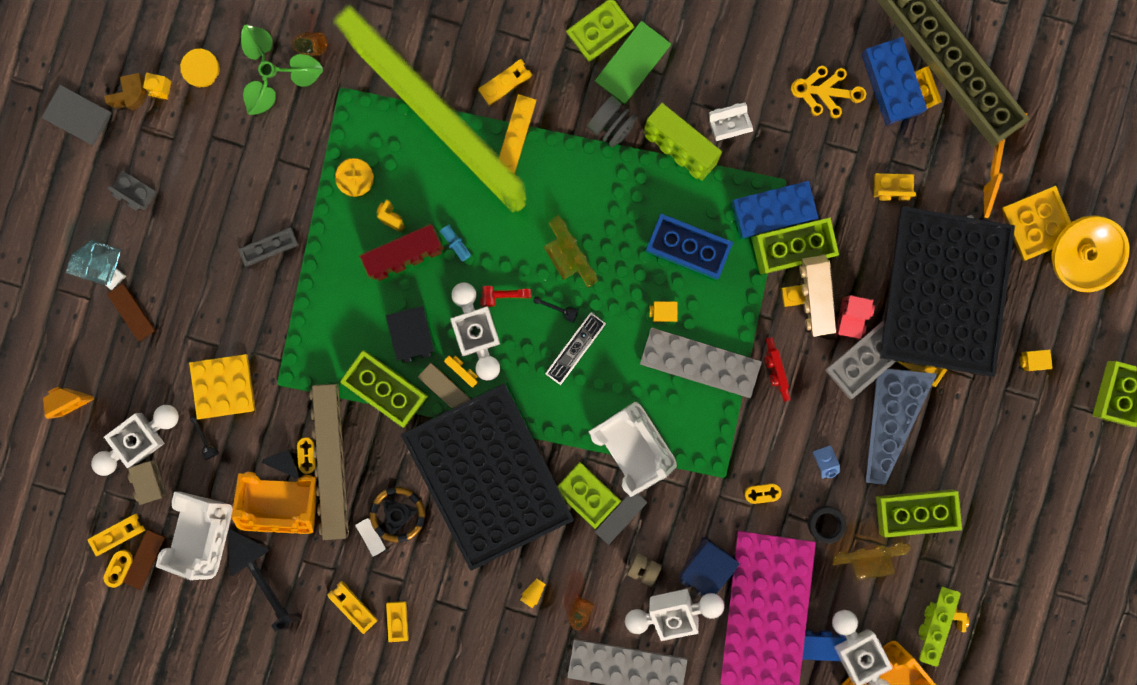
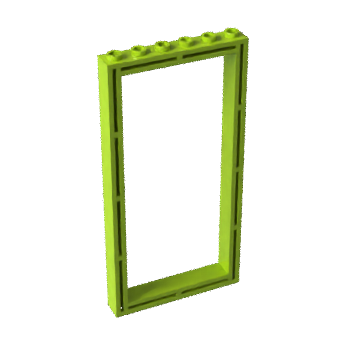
M350 6L334 20L352 48L512 213L515 210L519 212L526 205L523 184Z

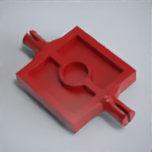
M773 337L766 338L768 352H765L766 357H764L766 367H770L772 375H769L771 385L779 389L783 402L791 400L788 392L789 385L779 350L775 347Z

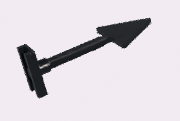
M228 530L230 576H234L245 567H248L276 612L275 615L278 620L271 625L275 632L287 630L289 624L300 621L302 618L299 613L289 614L285 607H282L255 563L257 559L269 552V548L234 530Z

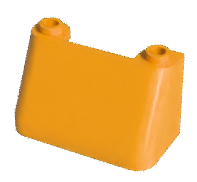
M254 472L238 473L231 518L236 527L244 531L311 534L314 531L316 477L302 475V477L298 478L297 482L260 480Z
M891 641L882 647L892 669L879 675L880 679L886 680L890 685H936L916 660L898 642ZM850 677L842 683V685H855Z

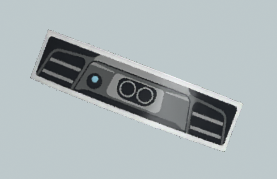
M590 313L545 374L561 385L606 323L593 313Z

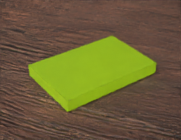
M607 0L566 30V33L586 60L590 62L635 27L615 0Z
M581 462L557 485L564 500L594 529L622 502Z

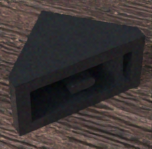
M288 449L262 460L263 464L294 478H299L302 475L293 449Z

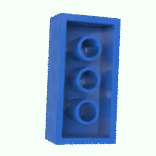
M903 37L865 49L861 55L885 125L887 126L925 112L927 107Z
M809 181L742 197L731 202L740 239L818 219Z
M660 214L645 252L717 280L721 275L733 242Z

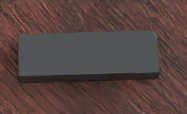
M289 227L241 247L238 251L245 267H248L296 247L299 243L292 227Z
M638 493L632 497L628 494L594 532L609 545L647 504V501Z

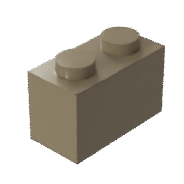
M156 460L128 468V479L130 483H133L135 489L133 492L134 498L139 502V505L167 496Z

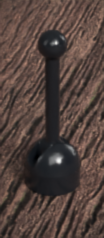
M538 296L533 299L535 304L540 303L562 312L564 318L571 323H574L579 312L578 308L569 306L563 309L541 300Z
M191 416L190 421L194 423L205 445L202 450L204 459L208 460L217 456L219 451L216 446L208 444L197 422V416Z

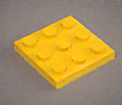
M1056 186L1001 208L1006 223L1015 225L1013 239L1022 261L1052 250L1058 235L1071 223Z
M248 354L189 362L197 419L256 411Z

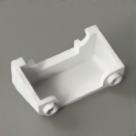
M637 402L627 406L589 431L592 441L600 446L605 444L624 473L625 477L622 480V488L630 497L667 477L677 466L673 454L643 407Z
M174 492L172 508L180 513L171 548H165L158 554L156 567L189 580L212 579L219 569L231 521L232 506L224 502L184 492Z

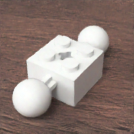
M459 283L452 290V300L456 305L462 307L464 314L451 318L462 356L477 352L479 360L475 367L476 373L482 380L490 381L499 375L500 364L494 357L489 355L487 348L500 345L499 337L489 307L476 311L474 309L473 303L476 299L475 288L469 283ZM474 326H476L477 329H481V332H479V336L477 337L474 334H471V331H473Z
M171 405L159 406L153 414V420L150 422L142 413L132 415L104 436L113 450L110 452L101 451L95 454L91 461L93 471L101 476L110 475L115 471L119 459L126 468L136 466L165 444L156 431L160 428L170 429L174 427L179 419L177 410Z
M687 589L651 596L649 613L647 614L641 609L631 610L626 615L625 625L631 633L641 634L648 629L650 624H654L661 641L698 634L699 618L697 614H702L711 619L717 618L724 610V602L719 595L708 593L701 598L699 603L693 604Z
M849 610L838 611L832 620L833 628L837 633L845 635L847 640L834 648L851 681L855 685H863L866 682H869V685H890L886 680L879 678V675L889 671L892 667L875 633L867 629L857 634L858 620L855 614Z

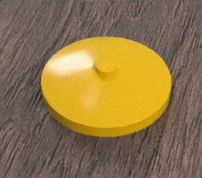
M1102 216L1079 218L1067 225L1058 235L1052 250L1053 270L1062 283L1076 291L1095 292L1104 289L1116 281L1124 271L1129 258V241L1124 230L1116 222Z

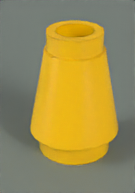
M536 578L521 594L520 600L533 608L538 604L546 584Z

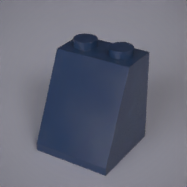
M704 537L679 573V577L682 579L680 582L688 588L691 586L696 588V593L701 597L708 593L717 594L739 567L740 563L735 557Z

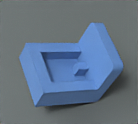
M831 445L813 451V456L820 469L822 479L833 478L840 473V464Z

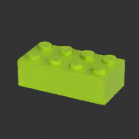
M663 103L647 119L644 129L645 137L650 142H655L659 145L662 152L667 155L670 154L675 158L674 160L678 165L686 167L694 178H699L703 181L717 165L722 151Z
M831 218L751 237L760 274L802 265V259L821 255L830 258L839 255Z
M364 350L340 381V383L403 428L408 425L428 397L423 391Z
M949 489L876 496L879 534L883 537L962 530L959 493L956 490Z

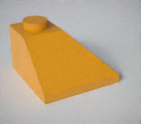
M53 388L48 391L49 395L43 397L46 419L62 417L94 400V397L68 388Z

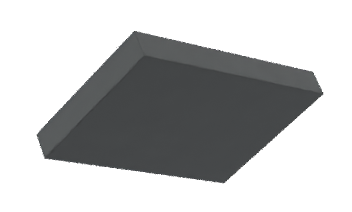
M59 85L42 118L94 146L112 113L66 87Z

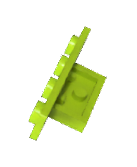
M941 587L937 603L930 602V606L926 607L924 614L926 618L924 624H921L919 628V638L924 641L919 661L936 667L939 665L961 595L960 592Z

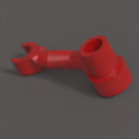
M483 286L480 306L494 307L496 306V298H531V289L501 291L494 290L493 286Z

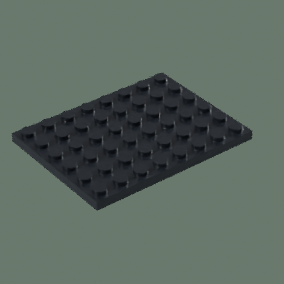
M905 206L900 207L879 359L996 377L1015 225Z
M506 383L494 387L401 433L470 571L574 521Z

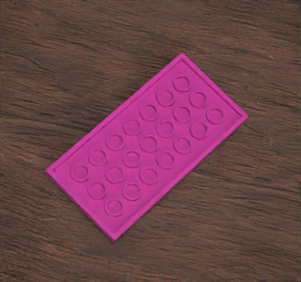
M738 531L735 559L739 561L740 565L733 573L720 684L800 685L816 546L815 541Z

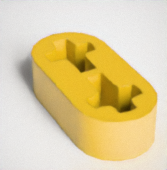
M310 437L302 438L297 443L298 467L304 474L314 472L315 466H317V458H314L316 443ZM305 440L308 444H311V448H308V454H306V449L302 448ZM306 457H308L309 463H312V467L309 470L303 467V463H306Z
M772 483L754 485L745 490L744 496L748 502L758 504L777 501L781 497L782 491L778 485ZM771 487L777 490L773 498L769 494H764V492L770 491ZM751 490H754L756 493L761 492V495L755 496V500L748 497V494L752 492Z

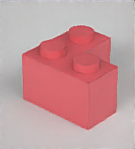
M855 296L843 297L835 335L861 339L866 333L867 326L864 325L865 320H869L874 314L875 306L872 305L873 300Z

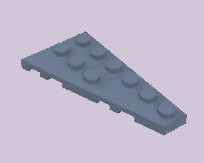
M886 369L877 377L866 476L867 483L886 485L937 374Z

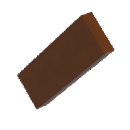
M124 283L107 293L138 341L141 342L156 331Z
M150 529L146 531L123 583L138 590L143 589L166 539L165 536Z

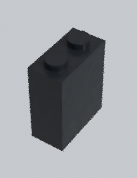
M425 306L386 315L397 361L402 360V363L414 361L413 357L420 355L422 359L431 357L432 352H436Z

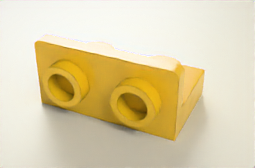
M874 174V197H879V200L890 201L891 198H898V201H910V198L916 196V192H914V174Z
M386 200L385 203L379 205L376 212L378 213L377 217L381 223L402 233L405 228L403 220L399 215L392 212L394 207L390 201Z

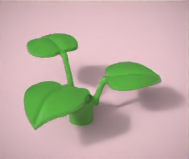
M250 25L243 26L241 33L243 52L252 60L262 56L258 71L264 80V84L259 81H252L244 88L243 99L249 115L263 113L273 106L276 92L274 89L267 87V78L274 77L277 71L291 72L292 81L302 87L313 84L322 74V65L315 58L305 54L293 56L290 59L291 68H278L275 64L267 62L264 53L269 52L272 48L273 40L271 35L262 28Z

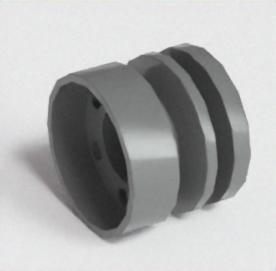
M613 96L601 106L587 126L596 135L605 130L604 142L612 136L613 138L609 143V146L612 148L625 139L638 116L633 114L629 119H626L630 113L629 109L620 114L619 110L622 103Z

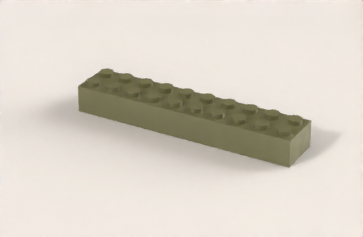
M877 0L992 148L1030 120L936 0Z

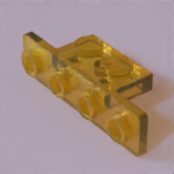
M559 215L554 217L549 222V225L558 239L544 246V249L563 280L579 272L587 287H591L598 282L595 271L589 266L586 256L578 248L576 240L567 230L565 222Z
M896 543L892 547L877 546L872 550L858 549L853 553L839 552L833 556L832 564L852 563L856 581L894 575L895 570L891 556L908 554L911 547L910 544Z

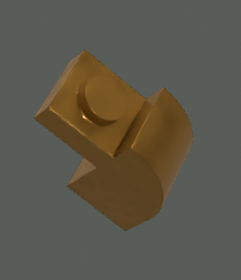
M140 73L122 76L120 80L123 92L104 96L106 104L115 109L123 108L126 104L127 108L135 110L145 102L147 97V90L143 88L145 77Z

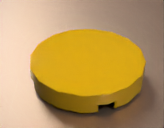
M205 49L189 51L183 57L180 64L183 78L195 87H207L213 84L220 72L217 58Z
M357 158L343 161L338 166L335 174L336 185L341 192L353 197L362 196L367 193L374 181L371 167L365 161Z

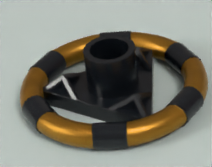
M392 487L382 491L375 497L370 508V522L374 531L381 538L389 542L401 543L409 541L420 532L425 521L423 502L415 492L404 487ZM395 494H403L408 496L416 504L417 508L384 498ZM381 501L390 534L386 533L377 521V511ZM418 511L416 525L410 532L398 536L393 535Z

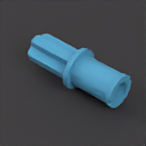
M450 224L440 231L450 244L449 248L455 251L461 261H465L471 256L461 242L462 238H458Z

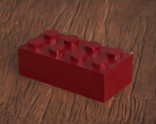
M430 224L360 255V258L369 278L381 281L389 277L388 274L391 272L399 273L406 270L405 266L409 264L414 266L424 262L423 258L427 256L433 258L440 255L444 247L435 227Z

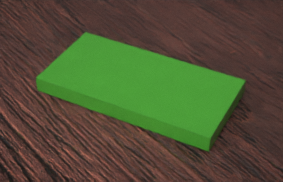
M641 21L596 78L595 83L625 105L669 49L671 43Z

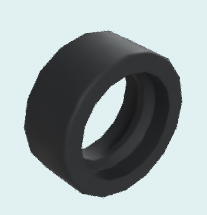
M821 506L810 514L808 528L811 535L818 541L834 543L844 536L846 520L839 510L831 506ZM825 513L834 515L838 521L837 531L830 536L820 534L816 528L818 517Z

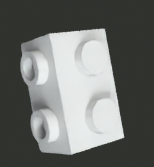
M746 103L734 104L730 107L715 109L709 112V124L715 141L753 131Z

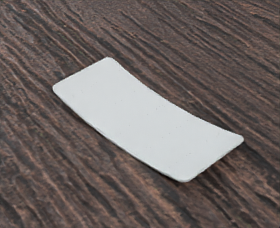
M369 518L356 524V528L373 557L386 549L379 535L374 531Z

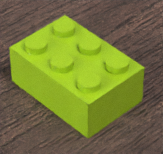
M1107 361L1093 417L1128 427H1137L1136 366L1118 361Z

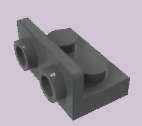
M123 170L114 185L107 188L112 192L111 196L120 201L123 198L128 202L127 206L135 211L138 209L145 211L157 192Z

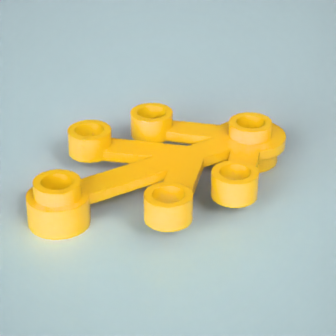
M819 66L815 73L806 80L800 78L792 83V94L797 98H803L810 106L811 113L814 116H819L823 112V107L821 104L816 103L811 94H817L830 110L829 114L832 118H838L842 114V109L836 106L829 96L850 98L854 103H860L866 97L865 89L859 86L852 90L830 88L837 81H842L846 77L847 72L843 68L837 69L834 75L820 86H812L811 84L827 75L828 70L825 66ZM823 69L825 74L820 75L818 70ZM837 72H842L843 77H838ZM797 86H802L804 90L802 92L798 91ZM854 93H859L860 98L856 99ZM814 107H819L820 112H814ZM833 109H837L839 114L834 115Z

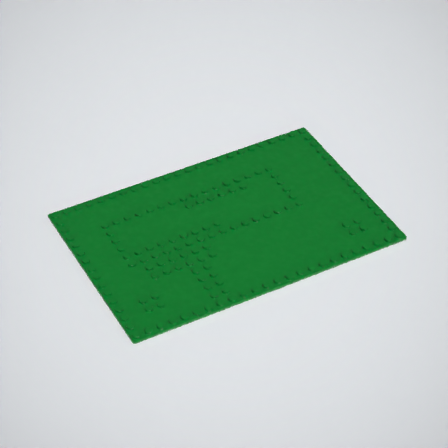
M340 88L277 383L279 386L310 392L313 385L339 383L341 399L369 404L340 383L364 350L427 394L428 397L416 414L434 418L452 408L418 378L432 362L471 399L506 383L533 439L610 455L611 453L605 444L600 446L592 441L589 431L627 406L637 402L643 407L676 459L677 469L724 478L726 477L742 396L640 365L651 328L742 356L751 357L768 273H759L751 237L740 239L731 202L742 197L786 187V180L716 165L702 181L699 178H694L686 167L678 165L674 160L675 158L671 155L618 144L612 148L608 142L529 126L515 174H513L523 184L526 205L519 212L515 210L512 213L403 100ZM451 110L499 159L510 122ZM347 159H361L368 163L373 171V185L362 196H348L341 192L336 185V170ZM386 200L390 201L393 205L392 212L399 215L403 220L405 228L402 233L381 223L377 217L378 213L376 212L379 205L385 203ZM660 214L733 242L719 279H712L645 252ZM430 224L435 227L444 247L440 255L433 258L427 256L423 258L424 262L414 266L409 264L405 266L406 270L399 273L391 272L388 274L389 277L381 281L369 278L360 255ZM449 224L458 238H462L461 242L471 255L465 261H461L455 251L449 248L450 244L440 233ZM459 283H469L475 288L476 299L473 303L475 311L485 308L480 306L483 286H493L494 290L501 291L531 289V298H496V306L489 307L500 345L487 349L489 355L499 362L500 372L495 379L490 381L477 377L478 383L472 388L444 362L448 356H457L464 363L462 367L465 370L471 369L477 375L475 370L476 363L479 360L477 352L462 356L451 322V318L464 314L462 307L456 305L452 300L453 288ZM538 296L541 300L563 309L569 306L578 308L579 312L574 323H571L564 318L562 312L540 303L535 304L533 299ZM653 302H677V322H653V317H649V307L653 306ZM425 306L436 352H432L431 357L422 359L420 355L413 357L414 361L402 363V360L397 361L386 315ZM593 313L605 322L606 325L563 383L559 385L545 373L588 315ZM474 326L473 331H471V334H474L477 337L479 336V332H481V329H477L476 326Z

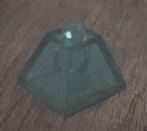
M91 240L71 255L66 273L110 286L121 249Z

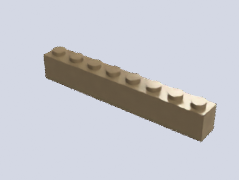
M339 383L313 385L312 389H310V400L313 401L314 408L311 409V418L315 420V428L312 429L313 439H316L314 458H317L318 466H315V476L319 478L316 494L317 497H320L318 515L321 516L322 522L319 524V534L322 535L323 540L346 539L349 536Z

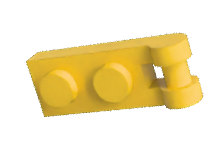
M522 59L516 61L508 69L478 88V91L489 106L532 76L530 70L525 68V63ZM517 70L521 74L518 78L513 74Z
M137 513L87 539L95 556H99L145 531L144 526H141L138 521ZM130 523L134 529L131 532H129L126 526Z
M343 581L337 584V588L334 591L331 590L327 594L329 599L362 634L378 621ZM342 593L346 596L343 601L339 598Z

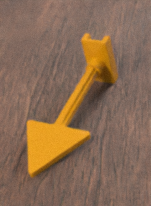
M1005 139L995 146L990 171L991 179L984 186V218H989L1003 176L1002 173H999Z

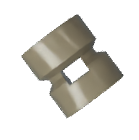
M637 552L626 575L635 580L640 578L641 583L651 587L662 565L653 560L647 561V557Z

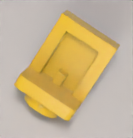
M956 608L953 620H957L956 628L960 632H966V627L969 626V617L966 612Z

